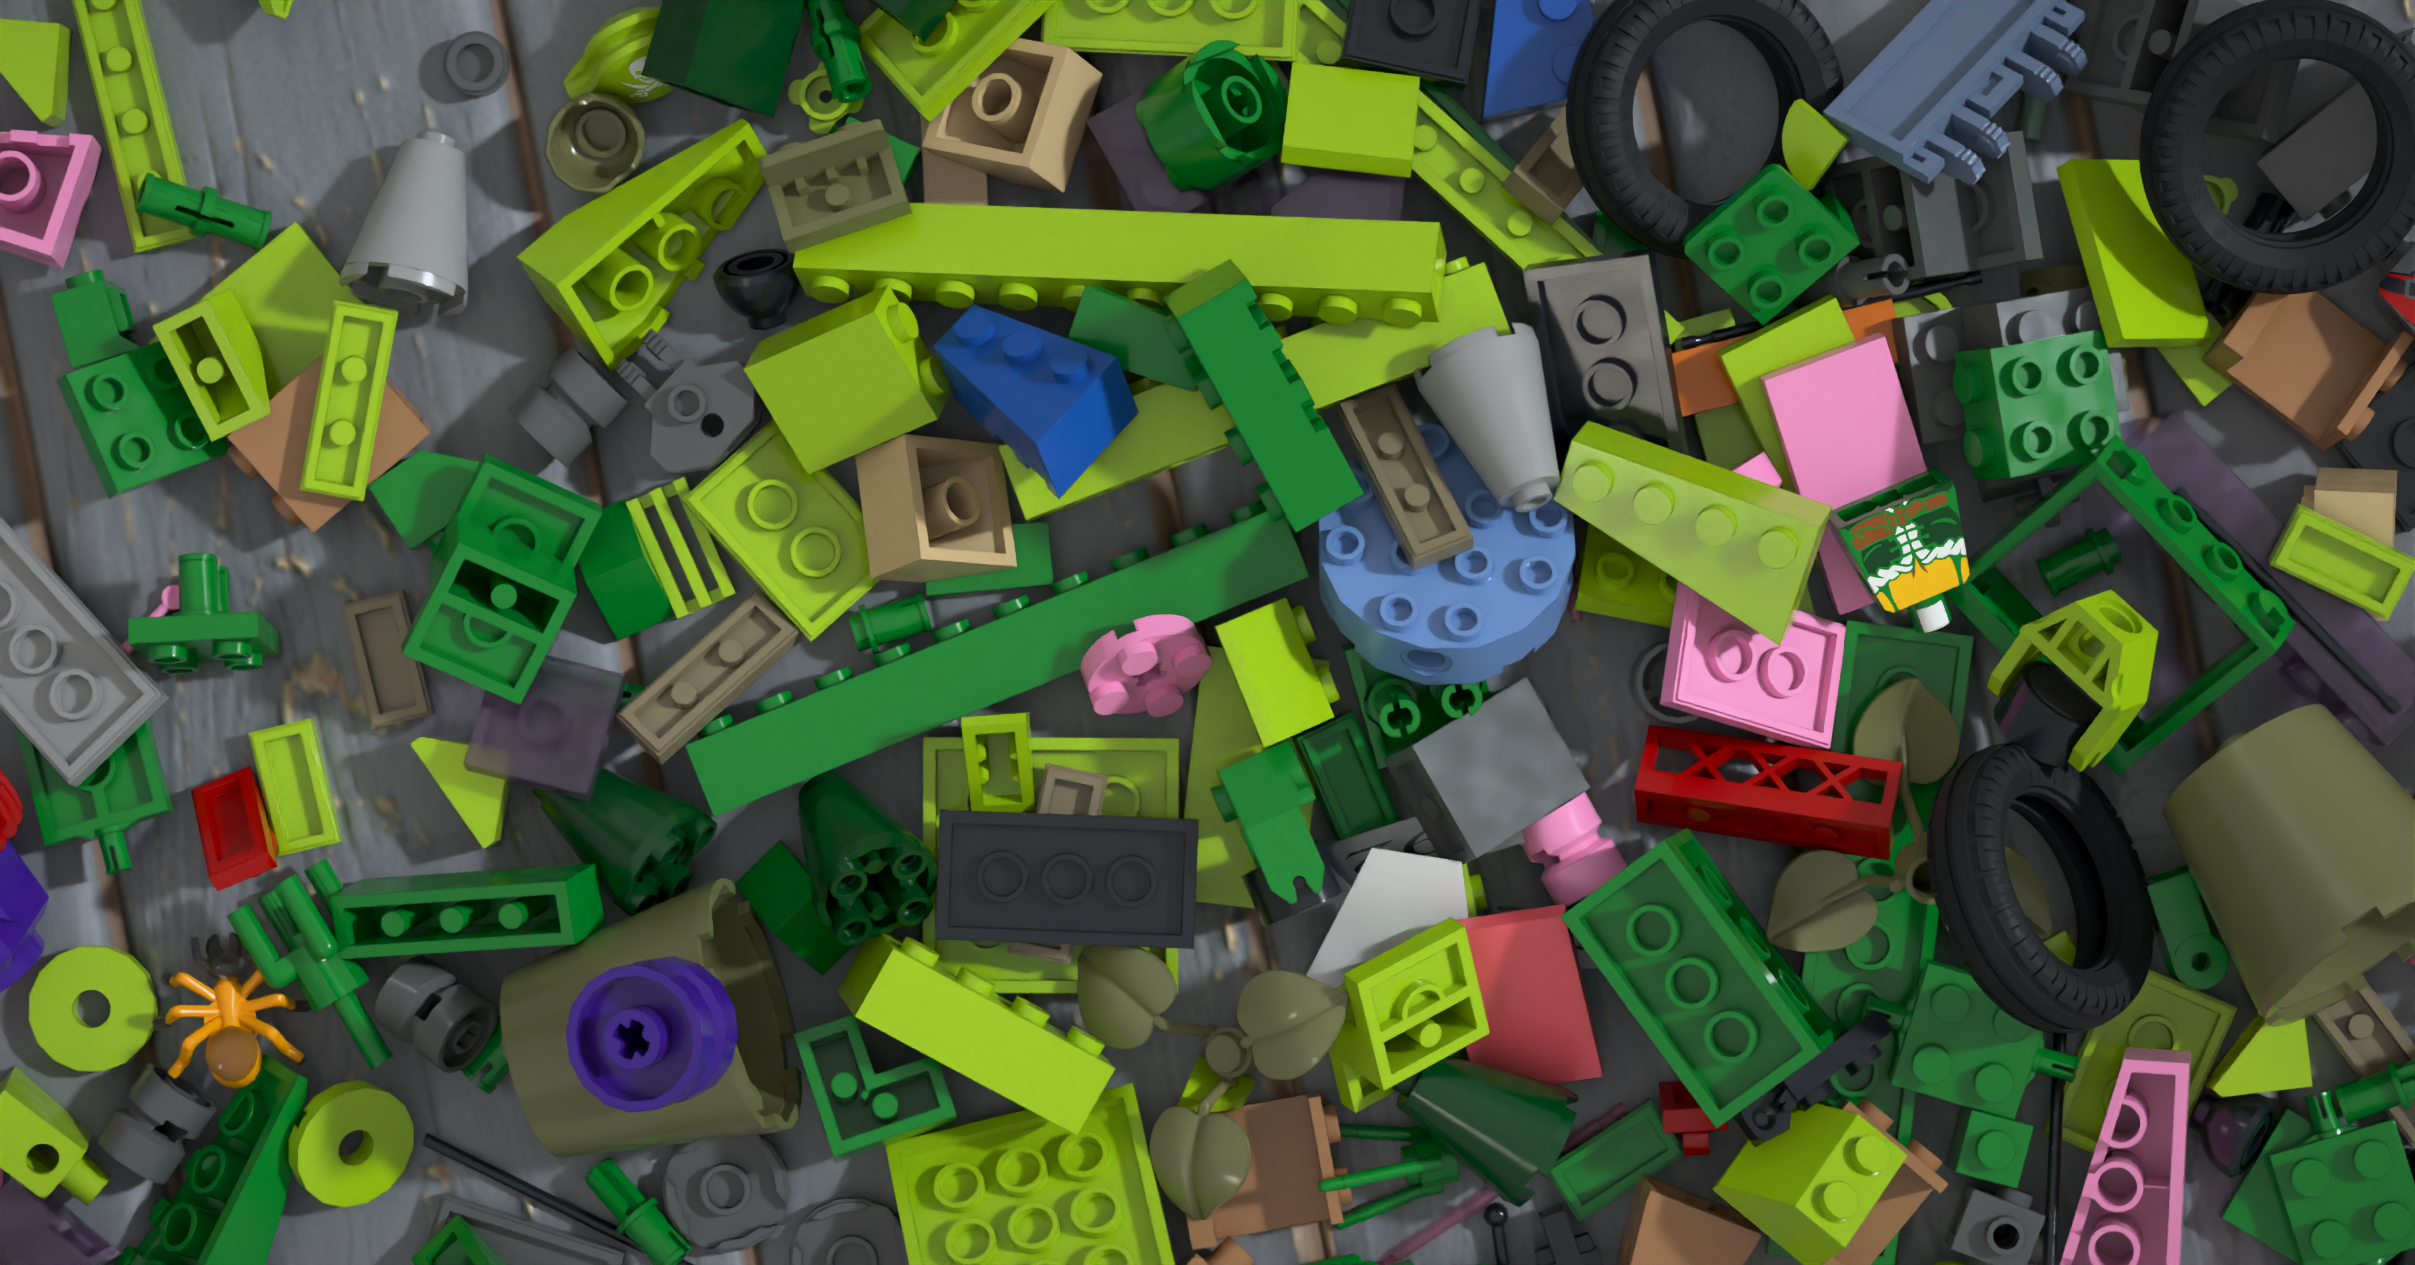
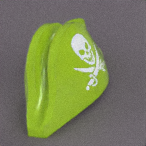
M638 6L626 9L610 17L591 36L579 60L563 82L570 99L584 92L614 93L627 103H643L660 98L675 88L641 75L661 6Z

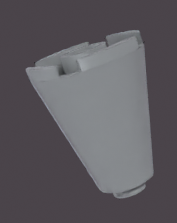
M422 131L417 134V139H408L402 142L341 268L339 284L343 287L353 282L351 294L382 307L415 314L419 313L420 304L422 303L440 304L437 316L461 314L465 310L468 300L466 157L462 151L455 148V140L453 138L436 132Z
M1512 323L1516 334L1498 337L1495 327L1490 326L1452 340L1427 356L1431 369L1424 374L1417 367L1413 374L1418 391L1497 502L1503 507H1515L1517 512L1522 513L1535 510L1547 504L1553 498L1551 491L1560 483L1539 341L1531 326L1523 323Z

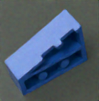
M1493 0L1479 124L1566 106L1568 85L1575 59L1584 39L1595 23L1590 0Z
M974 304L933 346L944 374L951 384L950 388L956 401L996 440L1001 438L1013 449L1017 460L1027 469L1031 467L1045 480L1048 489L1058 499L1139 413L1116 356Z

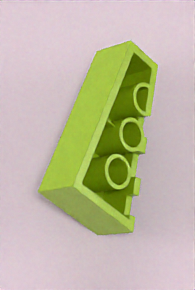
M1589 420L1571 441L1560 476V483L1553 498L1562 506L1779 646L1794 623L1832 510V506Z
M881 933L879 937L868 938L864 941L837 989L838 994L854 1017L1069 1132L1078 1135L1116 1069L1101 1054L1105 1047L1103 1042L1074 1026L1070 1028L1068 1034L1047 1023L1051 1015L1040 1007L1018 996L1013 1003L992 992L995 985L983 976L965 967H961L959 972L938 961L940 956L938 953L906 936L903 941L891 933L885 935Z

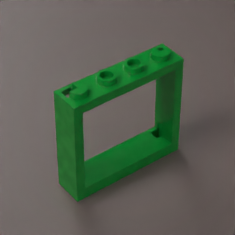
M2115 435L2083 464L2074 469L1967 559L1970 572L1969 580L1943 593L2004 656L2020 634V628L2043 616L1995 565L2097 480L2107 488L2248 636L2143 720L2136 715L2113 748L2102 758L2117 775H2120L2278 651L2296 622L2288 615L2281 599L2273 592L2265 590L2244 569L2237 553L2227 544L2219 542L2201 524L2192 506L2182 497L2174 495L2152 472L2146 458L2139 451L2129 448ZM2044 655L2040 660L2042 662L2056 665L2046 655Z

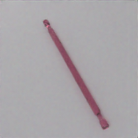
M1622 1101L1613 1106L1608 1113L1599 1119L1590 1121L1569 1135L1559 1157L1600 1131L1611 1120L1618 1119L1626 1114L1628 1110ZM1488 1188L1396 1248L1384 1260L1375 1263L1386 1265L1405 1259L1499 1196Z

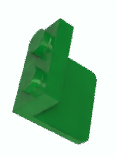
M1770 164L1763 168L1691 230L1683 240L1686 256L1763 326L1860 244L1844 203L1830 190L1820 199H1817L1787 170L1778 164Z
M2089 330L2007 346L1954 352L1956 369L1953 374V387L1963 407L1967 431L1963 439L1965 457L1973 469L1974 480L2013 478L2081 465L2115 435L2122 440L2108 348L2102 332Z

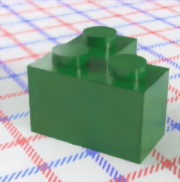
M853 1014L793 1034L794 1043L834 1163L956 1123L957 1114L939 1062L931 1057H926L875 1075L856 1017Z

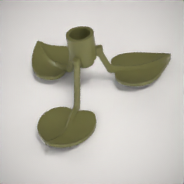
M1904 678L1881 691L1863 711L1856 725L1852 741L1853 755L1903 762L1899 797L1912 829L1914 842L1904 846L1897 854L1894 863L1895 874L1892 876L1865 874L1858 878L1857 869L1853 861L1842 852L1836 850L1815 849L1798 855L1782 870L1775 884L1765 928V935L1771 944L1796 952H1825L1852 945L1871 930L1878 918L1877 903L1865 889L1870 886L1889 888L1893 893H1897L1905 888L1916 901L1928 905L1936 904L1934 898L1937 894L1932 892L1928 871L1927 833L1912 797L1909 781L1917 784H1929L1942 778L1956 761L1959 753L1960 738L1956 721L1950 711L1919 679ZM1864 778L1867 782L1874 785H1885L1886 781ZM2005 845L2007 867L2019 904L2039 938H2050L2052 936V917L2045 889L2029 862L2016 850Z
M1088 946L1082 950L1078 958V1003L1083 1022L1096 1039L1114 1049H1132L1145 1044L1149 1040L1155 1025L1165 1032L1198 1036L1207 1040L1205 1049L1206 1059L1211 1069L1220 1075V1081L1201 1099L1197 1112L1188 1107L1173 1106L1166 1109L1160 1115L1151 1133L1150 1159L1155 1176L1168 1198L1192 1218L1197 1220L1209 1219L1222 1204L1237 1193L1248 1175L1251 1164L1250 1142L1243 1128L1229 1115L1222 1113L1210 1115L1212 1106L1228 1089L1234 1088L1237 1085L1238 1076L1259 1070L1263 1075L1271 1079L1290 1080L1312 1070L1327 1054L1340 1033L1350 1004L1348 992L1318 982L1299 972L1286 969L1271 970L1255 976L1246 984L1237 1005L1239 1023L1218 1028L1215 1024L1199 1025L1174 1021L1161 1015L1173 1005L1177 997L1176 981L1172 972L1162 960L1140 947Z

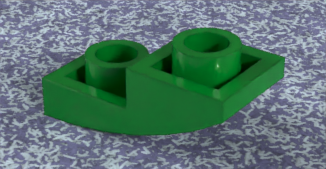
M1096 284L1085 286L1067 339L1116 356L1121 368L1129 372L1192 392L1198 391L1192 376L1203 370L1191 349L1179 355L1160 321L1171 314L1167 308L1162 306L1151 308Z

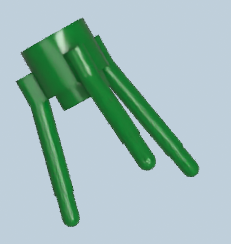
M1339 1124L1341 1137L1409 1141L1412 1145L1400 1147L1401 1163L1325 1179L1318 1183V1189L1320 1192L1326 1193L1405 1177L1407 1185L1417 1183L1343 1215L1344 1223L1334 1224L1336 1229L1342 1230L1420 1197L1443 1193V1184L1459 1182V1169L1457 1159L1419 1125L1397 1127Z

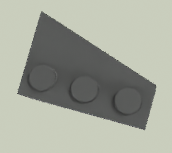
M2414 27L2400 40L2415 56ZM2355 77L2353 82L2328 102L2321 104L2276 142V145H2272L2264 151L2256 162L2304 222L2308 221L2318 212L2324 220H2327L2346 206L2356 196L2349 187L2370 172L2373 166L2377 149L2376 117L2368 95Z

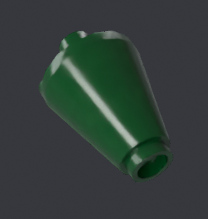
M565 754L555 757L543 769L533 787V795L541 800V809L583 864L596 863L600 886L613 903L629 916L651 908L661 897L668 900L682 894L693 877V872L687 868L695 853L701 851L710 842L717 830V823L695 805L581 758L572 760Z
M824 773L806 782L798 795V817L812 902L823 926L830 930L842 945L854 946L868 938L879 937L881 933L885 935L902 926H915L923 922L930 915L933 908L930 897L935 890L938 873L935 861L928 847L855 785L834 773Z

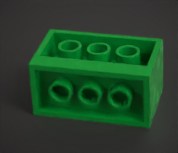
M1689 828L1661 841L1560 916L1716 1129L1822 1053L1841 1035L1778 948L1768 941L1764 929Z

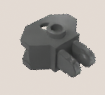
M650 329L641 339L646 344V349L658 360L665 362L674 371L662 386L658 388L648 378L647 373L625 358L615 367L616 372L647 400L643 406L653 414L650 456L668 473L685 474L717 469L762 422L763 401L743 370L746 363L730 361L702 366L697 361L682 356L663 337ZM720 416L723 420L724 428L720 435L714 437L710 431V424L716 417Z

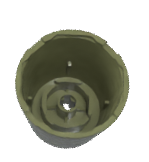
M2311 704L2284 713L2252 731L2244 730L2233 735L2216 750L2217 754L2189 775L2165 802L2162 810L2163 816L2257 1012L2262 1015L2268 1026H2282L2302 1020L2357 993L2369 985L2362 974L2395 953L2402 964L2415 955V800L2325 705Z
M727 878L708 881L595 932L575 945L564 946L507 973L503 980L500 994L502 1049L525 1116L536 1137L549 1153L555 1157L563 1158L781 1132L791 1129L796 1124L801 1108L802 1078L801 1071L797 1067L788 1068L785 1040L794 1038L793 1034H796L790 1004L776 958L756 912L749 900L736 903L732 896H736L734 882ZM672 956L700 964L722 983L735 1007L738 1039L731 1065L715 1086L693 1099L674 1103L658 1110L630 1113L603 1104L583 1087L569 1061L566 1028L574 1001L589 981L611 968L630 965L647 959Z

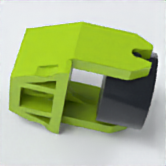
M2112 589L2075 601L2051 612L2047 616L2023 625L2019 630L2020 634L1990 675L1986 687L1997 697L2002 695L1994 707V719L1999 729L2015 746L2023 748L2027 755L2042 763L2056 767H2065L2071 764L2079 772L2083 771L2087 765L2094 767L2113 748L2147 702L2159 632ZM2044 655H2046L2056 665L2042 662L2040 660Z

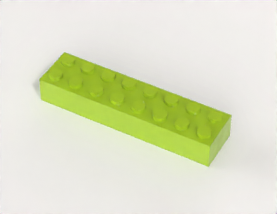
M1466 256L1445 264L1439 322L1421 321L1415 326L1401 327L1389 324L1384 320L1356 319L1348 324H1334L1326 322L1319 317H1309L1310 328L1291 336L1288 335L1285 325L1275 328L1284 345L1281 350L1302 378L1315 403L1313 407L1317 413L1334 407L1336 403L1389 383H1397L1413 377L1417 367L1422 372L1431 369V365L1427 356L1458 337L1490 326L1495 327L1498 337L1512 334L1485 262L1470 267ZM1147 377L1128 385L1139 413L1060 499L1048 489L1045 480L1031 467L1027 469L1017 460L1013 449L1007 444L998 448L1025 519L1028 522H1032L1229 447L1230 444L1224 432L1234 427L1222 405L1212 411L1210 410L1199 389L1192 392Z

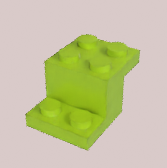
M1449 917L1343 974L1345 983L1336 988L1348 992L1350 1004L1340 1033L1329 1049L1341 1103L1352 1112L1357 1113L1396 1092L1392 1090V1086L1448 1056L1460 1057V1049L1490 1034L1466 928L1454 918Z

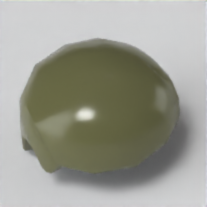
M584 92L564 103L552 117L547 128L544 155L553 175L573 191L596 194L610 192L638 167L643 157L645 129L635 108L614 93Z

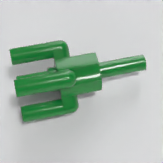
M325 858L304 872L333 919L330 896L345 888ZM296 874L274 886L273 891L257 900L289 952L288 955L283 958L280 956L249 903L226 916L265 982L270 987L280 989L296 981L314 1013L332 1004L371 1070L393 1057L354 990L369 982L370 979L357 958L339 959L334 927L329 930Z

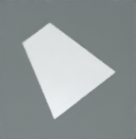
M1371 848L1306 976L1336 988L1345 983L1344 973L1433 927L1449 917L1455 920L1468 918L1462 861Z

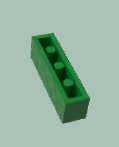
M596 863L367 878L330 896L339 959L575 945L605 926Z

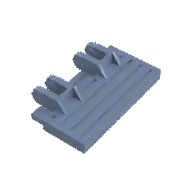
M1931 0L1823 111V116L1851 138L1849 142L1926 184H1929L1941 171L1956 180L1960 179L1962 183L1974 185L1982 177L1986 169L1981 158L1976 155V152H1972L1970 148L1981 154L1984 153L1992 159H1999L2011 144L2005 134L2006 132L1995 123H1991L1989 119L2019 89L2034 97H2039L2040 100L2053 102L2065 87L2059 77L2060 75H2057L2055 70L2063 71L2065 75L2068 74L2070 77L2073 75L2076 77L2089 62L2084 49H2081L2079 44L2074 43L2073 40L2069 41L2067 39L2085 20V11L2063 0Z

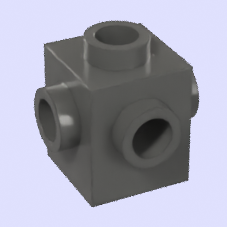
M1966 1182L1944 1242L1950 1249L1970 1256L1967 1265H2028V1263L2037 1265L2044 1254L2045 1227L2042 1226L2046 1216L2039 1209L2031 1206L2035 1196L2023 1190L1998 1184L1995 1192ZM2008 1224L2005 1235L2000 1238H1993V1233L1998 1226Z

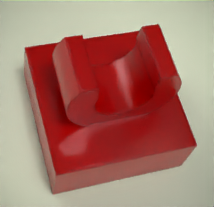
M1682 1081L1658 1082L1659 1106L1664 1134L1680 1133V1138L1683 1142V1156L1709 1154L1708 1131L1728 1130V1121L1716 1129Z

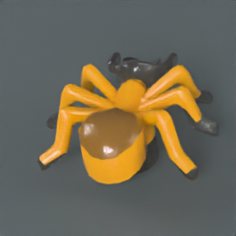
M230 932L229 944L226 951H224L221 947L219 936L213 934L207 940L205 946L208 959L201 955L198 937L191 938L194 962L205 968L206 972L217 980V985L211 989L185 972H178L176 975L164 972L160 977L163 984L174 988L184 986L213 1002L210 1005H175L170 1008L165 1016L155 1018L152 1021L153 1029L158 1031L172 1027L181 1018H204V1025L183 1040L180 1055L167 1071V1077L171 1081L177 1080L190 1064L194 1049L208 1037L205 1059L213 1077L221 1085L228 1088L239 1089L245 1087L257 1077L262 1062L261 1049L259 1047L261 1035L271 1041L283 1055L295 1064L303 1065L306 1061L305 1054L292 1046L275 1027L258 1020L256 1011L270 1007H283L290 1012H309L312 1008L308 1001L294 1000L282 993H273L253 1000H246L264 981V978L257 969L243 986L238 983V977L246 969V964L252 959L247 950L242 954V943L238 935Z

